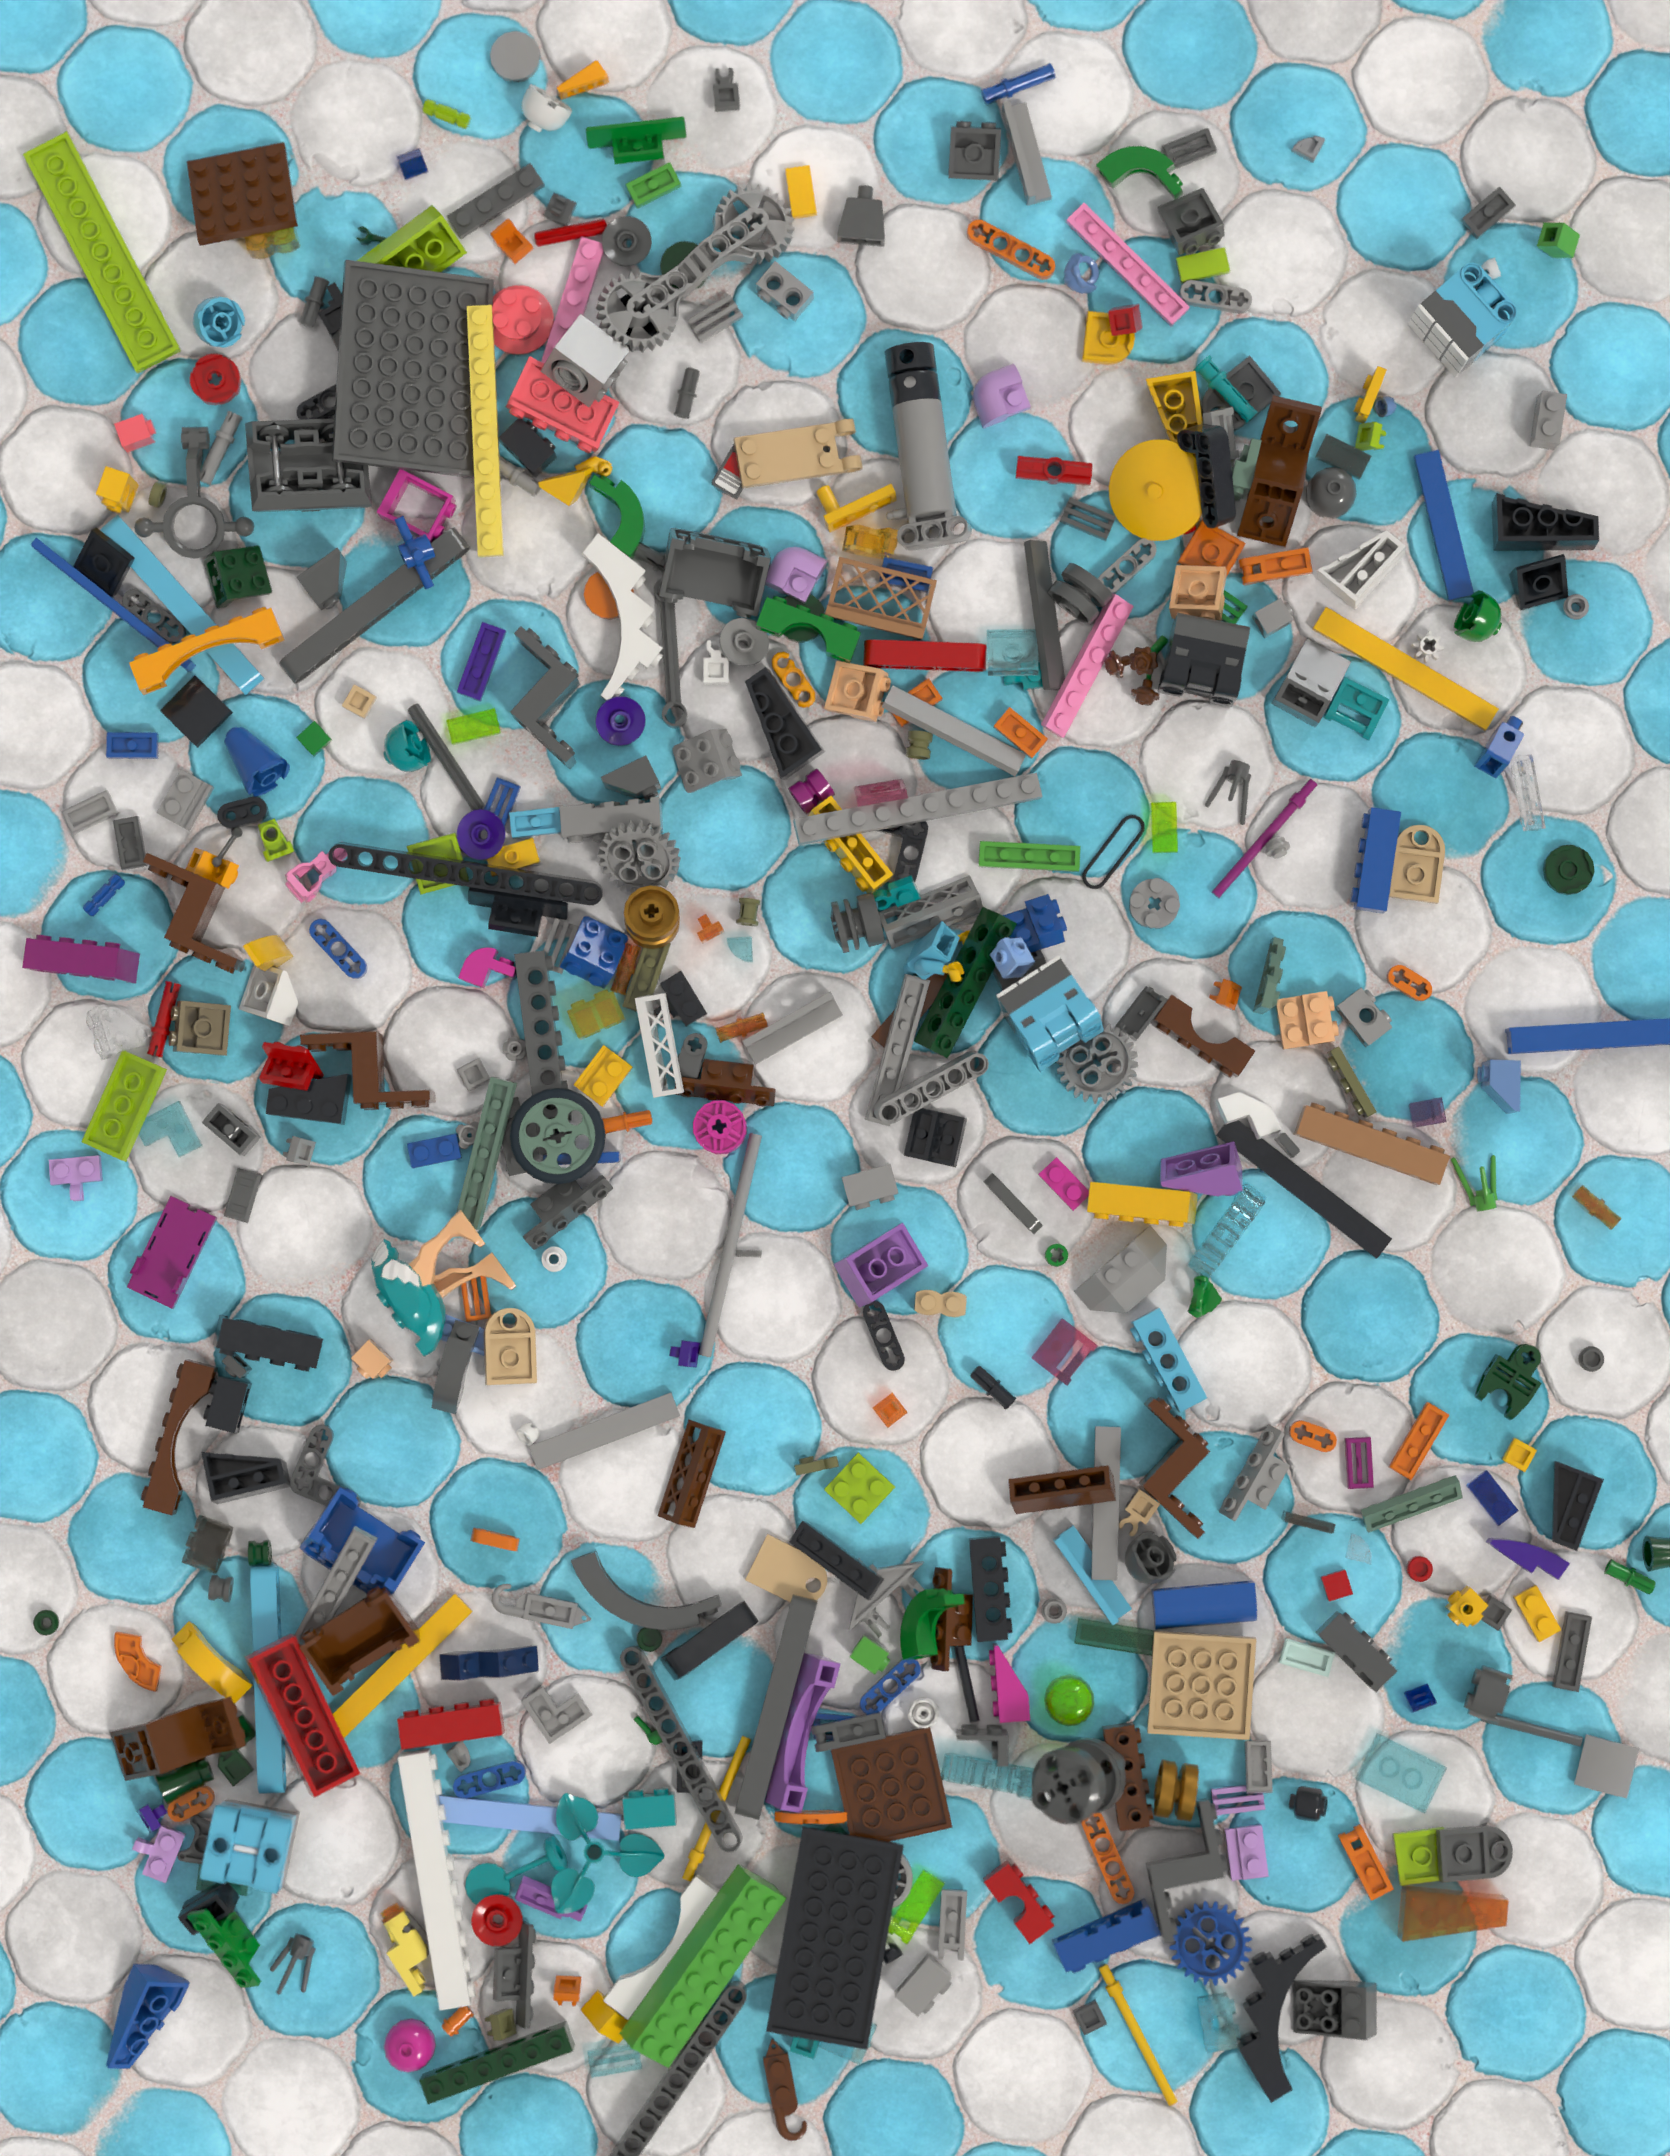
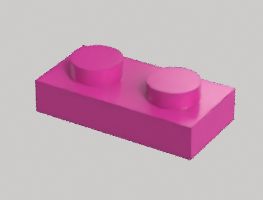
M1057 1157L1038 1174L1072 1211L1089 1196V1190Z

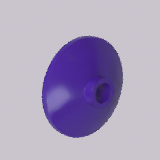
M616 696L606 700L598 709L595 718L596 729L601 738L616 746H624L636 741L641 736L646 721L642 707L635 700L625 696ZM622 715L624 719L622 722L617 723L615 722V717Z
M484 809L473 810L461 819L457 828V840L461 850L467 856L473 859L485 860L495 856L503 847L505 828L501 819L495 813ZM483 830H485L488 834L486 839H482L481 832Z

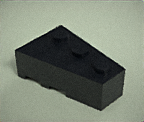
M343 1074L312 1080L307 1091L282 1086L271 1088L268 1092L266 1114L345 1125L352 1075Z
M201 1452L210 1499L215 1504L290 1487L287 1463L280 1458Z

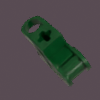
M1520 1344L1514 1348L1507 1360L1495 1354L1482 1374L1475 1392V1398L1482 1401L1488 1393L1491 1394L1496 1389H1503L1508 1395V1408L1505 1411L1504 1417L1508 1420L1515 1418L1529 1404L1542 1384L1532 1377V1374L1541 1362L1540 1351L1532 1345ZM1530 1351L1529 1357L1531 1361H1524V1358L1521 1356L1522 1353ZM1496 1367H1498L1510 1376L1508 1377L1507 1375L1496 1369ZM1516 1380L1528 1387L1529 1390L1517 1383Z

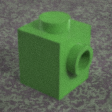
M1543 223L1537 247L1552 258H1573L1580 234L1565 223Z
M863 1634L850 1653L851 1659L874 1675L878 1670L883 1672L890 1662V1659L887 1657L889 1651L865 1634Z

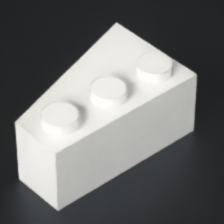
M1386 530L1347 555L1340 556L1338 560L1326 567L1319 568L1317 570V579L1355 610L1405 556L1406 546Z

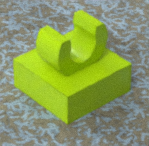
M1377 422L1359 424L1355 449L1361 451L1384 449V445L1379 444L1380 437L1387 434L1382 430L1383 424Z

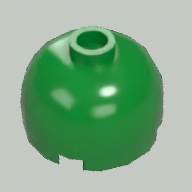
M1478 590L1470 596L1473 600L1469 605L1467 603L1462 605L1454 622V628L1458 630L1454 633L1471 642H1482L1492 635H1496L1502 626L1500 622L1502 614L1499 604L1491 595Z

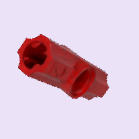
M1018 456L1016 479L1045 481L1052 485L1066 483L1090 486L1093 463L1066 461L1058 457L1046 459ZM1050 466H1057L1061 473L1057 476H1052L1048 473L1047 469Z

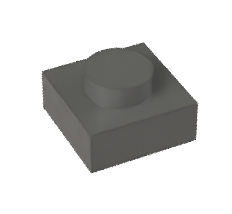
M236 1353L234 1356L227 1355L222 1360L226 1365L225 1370L235 1378L237 1376L243 1378L252 1370Z

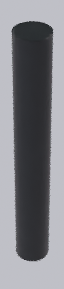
M955 1646L954 1651L969 1721L976 1722L980 1719L964 1646Z

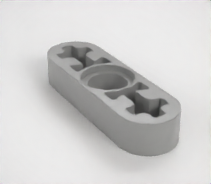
M1195 280L1186 281L1181 286L1179 292L1180 298L1187 305L1237 314L1248 311L1252 303V296L1246 289ZM1189 287H1192L1195 293L1202 294L1203 289H1207L1204 301L1200 300L1202 295L1195 294L1193 298H1188V293L1184 291H1188ZM1219 291L1223 296V300L1219 303H1213L1209 300V293ZM1227 293H1231L1229 299H1237L1238 296H1243V300L1247 301V303H1243L1242 307H1239L1236 301L1230 300L1229 305H1225Z
M1146 538L1140 539L1106 569L1098 579L1103 584V579L1109 581L1114 576V573L1111 572L1114 569L1119 578L1113 582V589L1111 590L1109 587L1108 589L1111 593L1115 594L1153 560L1157 551L1155 543ZM1142 545L1144 548L1149 546L1150 555H1142L1138 560L1142 564L1138 565V562L1134 557H1136L1141 550L1139 546ZM1130 561L1134 567L1133 571L1130 574L1122 573L1119 569L1121 562Z

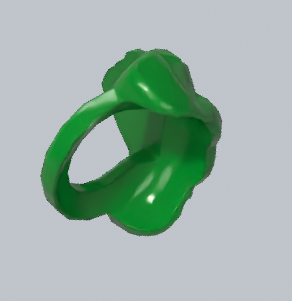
M1196 1276L1194 1278L1193 1297L1187 1312L1196 1318L1212 1312L1222 1300L1218 1291L1206 1276Z

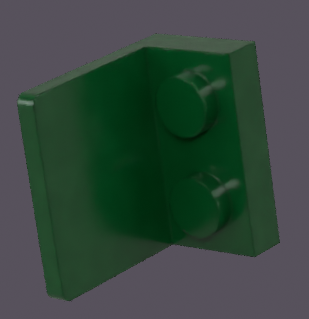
M260 546L215 551L203 561L216 608L226 607L236 599L272 593Z

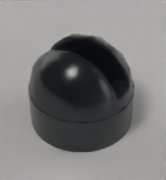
M888 1943L891 1949L889 1951L885 1948L883 1959L885 1965L903 1955L897 1944Z

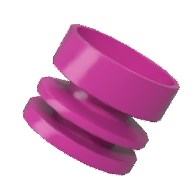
M724 1100L712 1101L703 1105L696 1113L693 1121V1133L697 1142L706 1151L714 1154H728L735 1151L744 1142L747 1134V1123L743 1113L734 1104ZM721 1120L722 1124L727 1125V1128L723 1129L722 1134H719L717 1130H713V1126H716V1121Z

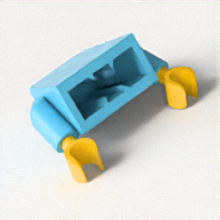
M941 921L915 944L907 964L903 966L905 974L918 975L921 979L926 980L933 974L944 975V973H949L951 981H960L962 979L960 974H964L962 965L957 961L950 963L948 966L947 964L951 961L958 942L962 941V944H964L970 930L957 935V932H953Z

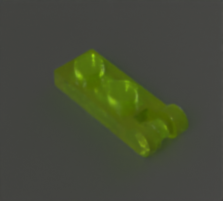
M922 1869L908 1897L901 1903L891 1919L888 1933L891 1935L893 1933L901 1937L902 1942L908 1944L945 1885V1882ZM902 1918L910 1922L907 1929L899 1925Z

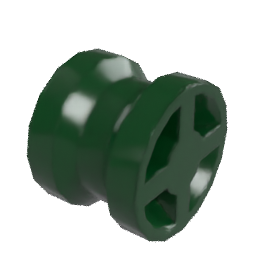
M264 1540L262 1543H257L256 1541L248 1542L249 1566H256L257 1563L271 1565L272 1546L270 1540Z

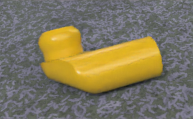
M592 456L575 465L576 470L592 467L594 473L605 477L612 473V464L597 456Z

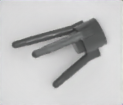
M1231 760L1230 766H1225L1221 778L1205 803V807L1211 805L1227 777L1228 781L1232 783L1228 797L1229 801L1233 800L1237 786L1243 783L1240 824L1244 825L1249 781L1251 778V774L1248 773L1250 765L1242 761Z
M296 1933L294 1938L290 1937L287 1946L271 1966L270 1971H275L291 1950L290 1955L292 1958L276 1991L277 1995L281 1994L297 1959L304 1960L305 1956L307 1958L301 1992L306 1991L312 1957L316 1948L312 1947L314 1944L312 1939Z

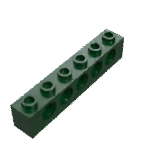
M982 907L954 961L962 965L964 974H960L962 979L953 982L948 973L914 1042L948 1059L996 966L990 954L997 947V943L1001 939L1010 938L1017 923L997 912Z
M565 2021L423 2073L419 2081L429 2105L573 2052L575 2043L568 2023Z

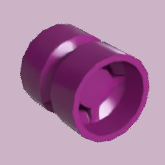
M817 768L805 776L804 782L799 780L788 788L792 797L806 815L818 805L819 801L823 802L829 796L833 797L835 795L833 789Z

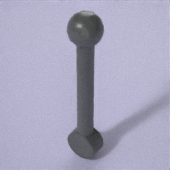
M241 828L232 829V836L220 854L212 859L213 866L219 867L222 864V858L236 838L242 836Z

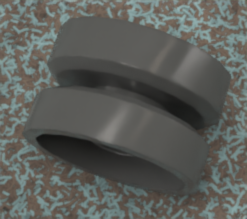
M1069 563L1061 574L1064 581H1055L1048 590V594L1070 615L1085 624L1091 625L1099 615L1096 606L1105 607L1113 595L1099 579L1087 570L1074 563Z

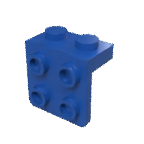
M584 916L571 947L565 954L559 967L572 975L589 981L594 986L605 989L617 969L628 942V937L589 916Z

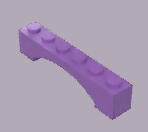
M803 1654L765 1798L766 1803L780 1810L802 1813L808 1790L805 1787V1759L811 1726L826 1694L831 1688H835L841 1665L824 1656Z

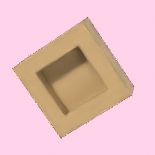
M354 684L342 707L365 719L377 697Z

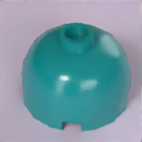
M406 720L389 730L384 741L385 751L383 754L386 761L404 772L417 771L431 762L428 743L425 738L422 741L417 735V732L420 730L413 722Z

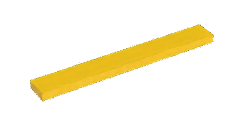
M1325 607L1312 629L1483 731L1487 730L1499 709Z
M456 1593L419 1628L420 1642L410 1648L404 1643L401 1650H397L333 1713L344 1738L473 1612Z

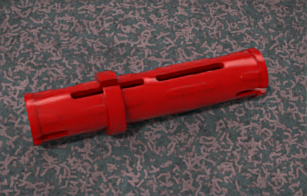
M165 981L155 1026L151 1027V1032H153L146 1053L154 1056L155 1048L158 1046L156 1057L163 1058L166 1039L170 1034L172 1006L176 1004L181 984L174 983L172 993H170L172 986L170 981Z

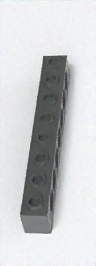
M545 950L514 954L532 1095L546 1089H568L567 1080H562L561 1072L566 1070L564 1055L559 1056L558 1046H562L561 1031H556L555 1021H559L558 1006H553L552 996H556L555 981H550L549 971H553L552 957L547 956ZM534 971H540L543 975L542 981L537 985L531 984L529 980L530 974ZM537 996H543L546 1000V1005L540 1010L535 1009L532 1004L533 999ZM547 1021L549 1030L546 1034L540 1035L536 1032L538 1022ZM543 1046H550L552 1049V1055L547 1060H543L539 1056V1050ZM549 1070L553 1071L555 1081L550 1085L544 1084L542 1081L543 1073ZM557 1107L553 1110L544 1108L546 1118L553 1119L557 1116ZM571 1112L568 1115V1121L572 1120ZM535 1123L536 1132L538 1136L540 1133V1127L537 1123ZM572 1131L551 1135V1137L545 1138L543 1141L551 1139L561 1143V1138L572 1133ZM538 1147L539 1155L547 1154L543 1147Z

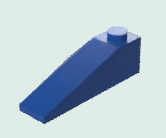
M154 1964L133 1965L123 1988L106 2063L108 2069L131 2068L149 2045L148 2039L156 2029L160 2031L165 2025L163 2020L171 2010L175 2012L180 2006L190 1984L188 1980Z

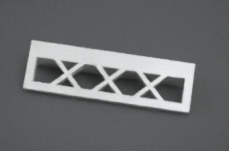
M666 993L635 998L653 1098L683 1093V1083ZM660 999L662 1010L656 1017L652 1000ZM657 1023L666 1030V1036L662 1042L659 1041ZM662 1048L670 1053L671 1060L667 1066H664ZM666 1073L675 1078V1089H668Z

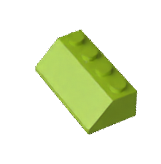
M431 205L357 261L442 272L467 252L442 214Z

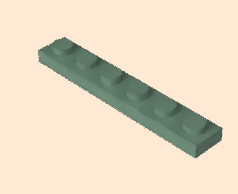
M490 1077L457 1212L461 1209L475 1230H480L517 1086L515 1082L497 1077Z

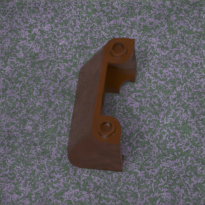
M377 1586L371 1589L366 1594L367 1597L317 1629L310 1628L301 1635L300 1650L332 1696L343 1691L344 1688L341 1684L345 1683L348 1679L350 1681L355 1679L356 1673L394 1649L401 1650L403 1643H406L410 1648L420 1642L418 1627L386 1587L380 1589Z

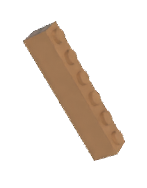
M1311 1103L1310 1106H1303L1293 1135L1434 1185L1441 1184L1450 1158L1449 1155L1444 1154L1445 1149L1430 1145V1148L1420 1145V1140L1408 1136L1406 1140L1396 1137L1397 1132L1383 1128L1382 1132L1372 1128V1123L1360 1119L1358 1123L1348 1120L1349 1115L1335 1111L1334 1115L1325 1112L1326 1107L1316 1103Z

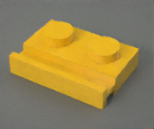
M1377 366L1373 375H1367L1363 385L1366 393L1364 398H1358L1353 410L1357 413L1355 421L1363 424L1367 420L1387 369Z
M603 1045L574 1083V1086L604 1107L633 1067Z

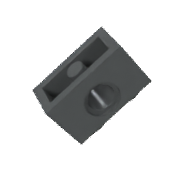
M218 1103L202 1121L207 1128L241 1156H246L261 1138L223 1104Z

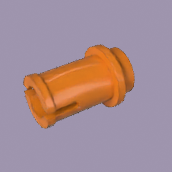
M468 2006L459 2007L448 2019L445 2018L443 2020L444 2023L441 2027L451 2037L454 2034L458 2035V2030L474 2016V2013Z

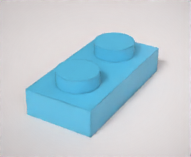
M559 807L509 812L513 839L561 833Z

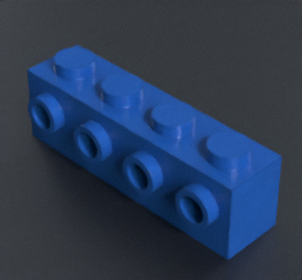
M1371 807L1368 813L1363 814L1361 828H1365L1364 838H1360L1358 844V853H1362L1361 861L1356 863L1354 877L1358 878L1357 888H1352L1350 902L1354 903L1353 909L1382 914L1387 911L1401 818L1400 811Z

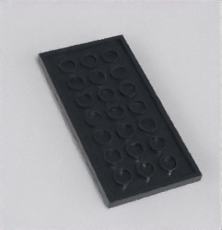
M802 1827L766 2032L868 2049L903 1844Z

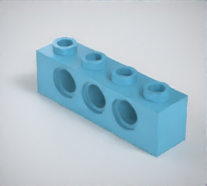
M1156 1308L1132 1321L1133 1327L1130 1331L1136 1342L1141 1340L1145 1348L1142 1354L1148 1365L1153 1363L1157 1372L1154 1373V1376L1160 1387L1165 1385L1169 1393L1165 1397L1172 1410L1177 1408L1178 1412H1182L1207 1399L1160 1308ZM1153 1331L1159 1332L1162 1337L1160 1344L1157 1346H1152L1148 1341V1336ZM1164 1354H1170L1173 1357L1174 1362L1170 1368H1163L1160 1364V1359ZM1178 1376L1183 1377L1185 1380V1387L1180 1391H1176L1172 1386L1173 1379Z

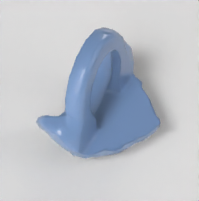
M1075 253L1065 266L1064 283L1071 290L1080 294L1095 291L1097 286L1093 284L1099 276L1097 263L1089 256ZM1081 262H1086L1091 268V278L1088 281H1084L1080 276L1079 264Z

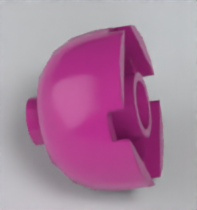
M412 2018L401 2020L392 2026L384 2042L385 2057L390 2065L398 2071L407 2073L418 2071L426 2066L433 2057L436 2047L435 2036L432 2030L430 2031L429 2027L421 2020Z

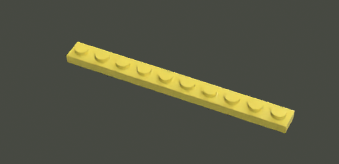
M492 305L467 306L478 557L504 556Z

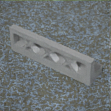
M1010 100L1005 101L1002 104L1001 112L1027 206L1051 200L1052 196L1027 104L1024 102L1011 106Z
M969 875L920 895L921 899L883 910L879 912V917L891 949H894L927 935L941 921L950 926L979 914L983 904ZM966 886H969L970 890L965 893H957L959 889L964 888ZM939 897H945L944 901L940 903H934L935 899ZM914 907H922L918 912H910ZM892 916H899L898 920L888 924L885 920Z
M830 991L742 1042L756 1065L843 1016Z

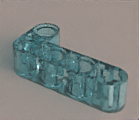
M1245 1183L1243 1191H1239L1236 1194L1232 1204L1192 1255L1187 1266L1199 1275L1206 1276L1209 1279L1260 1212L1267 1197L1248 1183Z
M945 1753L941 1779L953 1783L1013 1793L1017 1797L1031 1800V1778L1034 1768L1008 1764V1767H998L997 1761Z

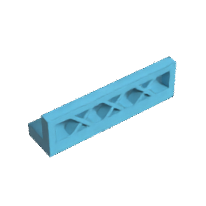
M1074 1525L1053 1538L1057 1547L1112 1625L1119 1622L1118 1619L1132 1610L1112 1580H1091L1092 1551Z

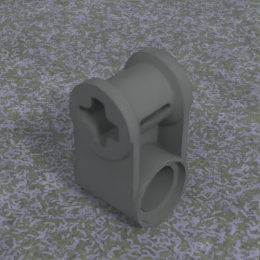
M700 1033L690 1034L684 1040L681 1052L678 1055L681 1077L698 1079L708 1046L707 1039ZM697 1037L699 1038V1043L702 1044V1048H697L693 1051V1046L689 1042Z

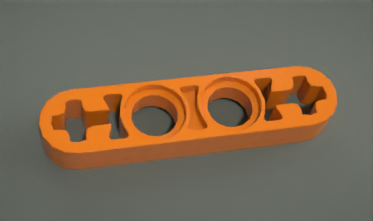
M974 220L969 224L967 237L974 245L1038 279L1047 280L1054 274L1055 262L1049 255L983 220ZM979 227H982V233L988 237L989 233L992 232L993 235L990 237L989 244L985 243L987 237L983 235L975 237L972 229L977 230ZM997 238H1004L1007 242V247L1003 250H998L993 246V241ZM1020 249L1026 250L1029 258L1024 262H1020L1016 259L1015 253ZM1033 255L1037 256L1035 262L1039 263L1040 265H1043L1044 262H1047L1050 271L1045 270L1043 273L1040 272V266L1035 263H1033L1032 268L1029 267V265L1032 263Z
M1101 1812L1093 1814L1094 1817H1099V1820L1096 1821L1099 1831L1104 1828L1105 1832H1098L1090 1837L1089 1834L1095 1832L1091 1824H1085L1089 1819L1081 1822L1113 1899L1119 1904H1127L1134 1897V1888ZM1104 1837L1109 1840L1110 1845L1106 1851L1096 1849L1095 1842L1098 1838ZM1110 1861H1116L1120 1866L1118 1873L1115 1875H1109L1105 1871V1866ZM1123 1875L1125 1879H1120L1124 1888H1129L1125 1898H1122L1121 1895L1116 1896L1115 1893L1119 1891L1116 1882L1112 1885L1110 1884V1881L1118 1880Z

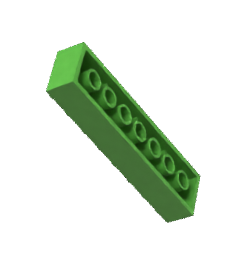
M739 1864L736 1866L619 2033L631 2049L669 2068L787 1899L774 1884Z

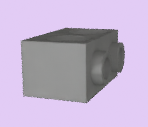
M776 261L756 283L758 297L765 303L771 302L778 307L776 309L777 312L785 319L790 317L796 321L814 299V292ZM770 281H777L780 283V287L776 290H771L767 287V284ZM791 296L799 298L800 302L797 305L791 306L786 300Z

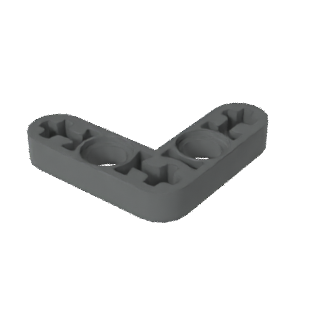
M322 1424L315 1426L311 1430L291 1477L290 1487L296 1494L327 1506L340 1487L343 1489L345 1487L318 1477L334 1438L333 1430L328 1425ZM322 1429L326 1430L325 1435L328 1436V1440H323L319 1446L324 1448L323 1453L317 1448H310L311 1443L313 1445L317 1444L318 1437L315 1436V1433L321 1432ZM309 1452H314L319 1457V1462L314 1467L308 1466L305 1462V1456ZM302 1466L305 1470L314 1471V1475H307L305 1482L309 1485L300 1490L298 1489L299 1484L296 1483V1479H301L305 1471H300ZM327 1485L332 1489L333 1493L330 1499L323 1500L320 1498L318 1492L321 1486ZM356 1493L357 1500L359 1501L358 1507H360L361 1500L359 1495Z

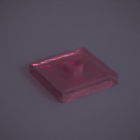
M903 779L854 787L858 807L908 798Z

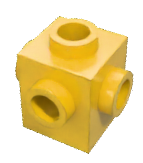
M1466 1585L1460 1592L1456 1590L1447 1599L1449 1603L1445 1607L1450 1611L1447 1616L1457 1626L1462 1624L1468 1627L1469 1625H1476L1482 1619L1483 1615L1481 1613L1489 1605L1471 1587ZM1467 1605V1609L1463 1611V1607Z

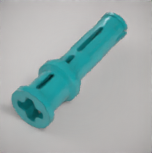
M1208 355L1193 371L1199 373L1208 383V388L1215 389L1241 416L1245 423H1248L1258 411L1226 378V372L1221 371L1211 361L1212 357Z

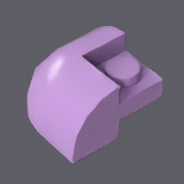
M1014 363L986 374L975 385L973 393L974 406L983 429L1031 408L1022 385L1021 376Z
M786 548L778 552L770 563L765 585L806 603L828 560L803 548Z

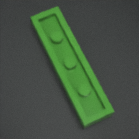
M980 841L978 867L1079 872L1081 846Z

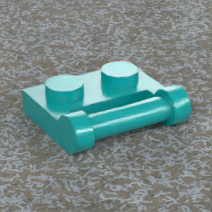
M1344 677L1324 719L1330 722L1334 720L1362 734L1363 738L1369 740L1390 699ZM1339 704L1370 719L1368 726L1336 711Z

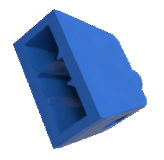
M1510 716L1506 723L1502 722L1492 734L1474 767L1496 779L1509 765L1524 737V733L1519 731L1523 725L1522 720L1515 716Z

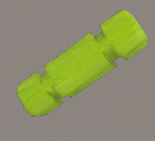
M429 99L424 102L422 110L425 114L435 115V118L453 125L457 123V126L464 129L468 128L471 120L469 114L459 113L458 110L440 103L437 105L435 101Z

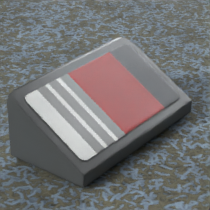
M733 444L711 484L719 492L738 499L743 489Z

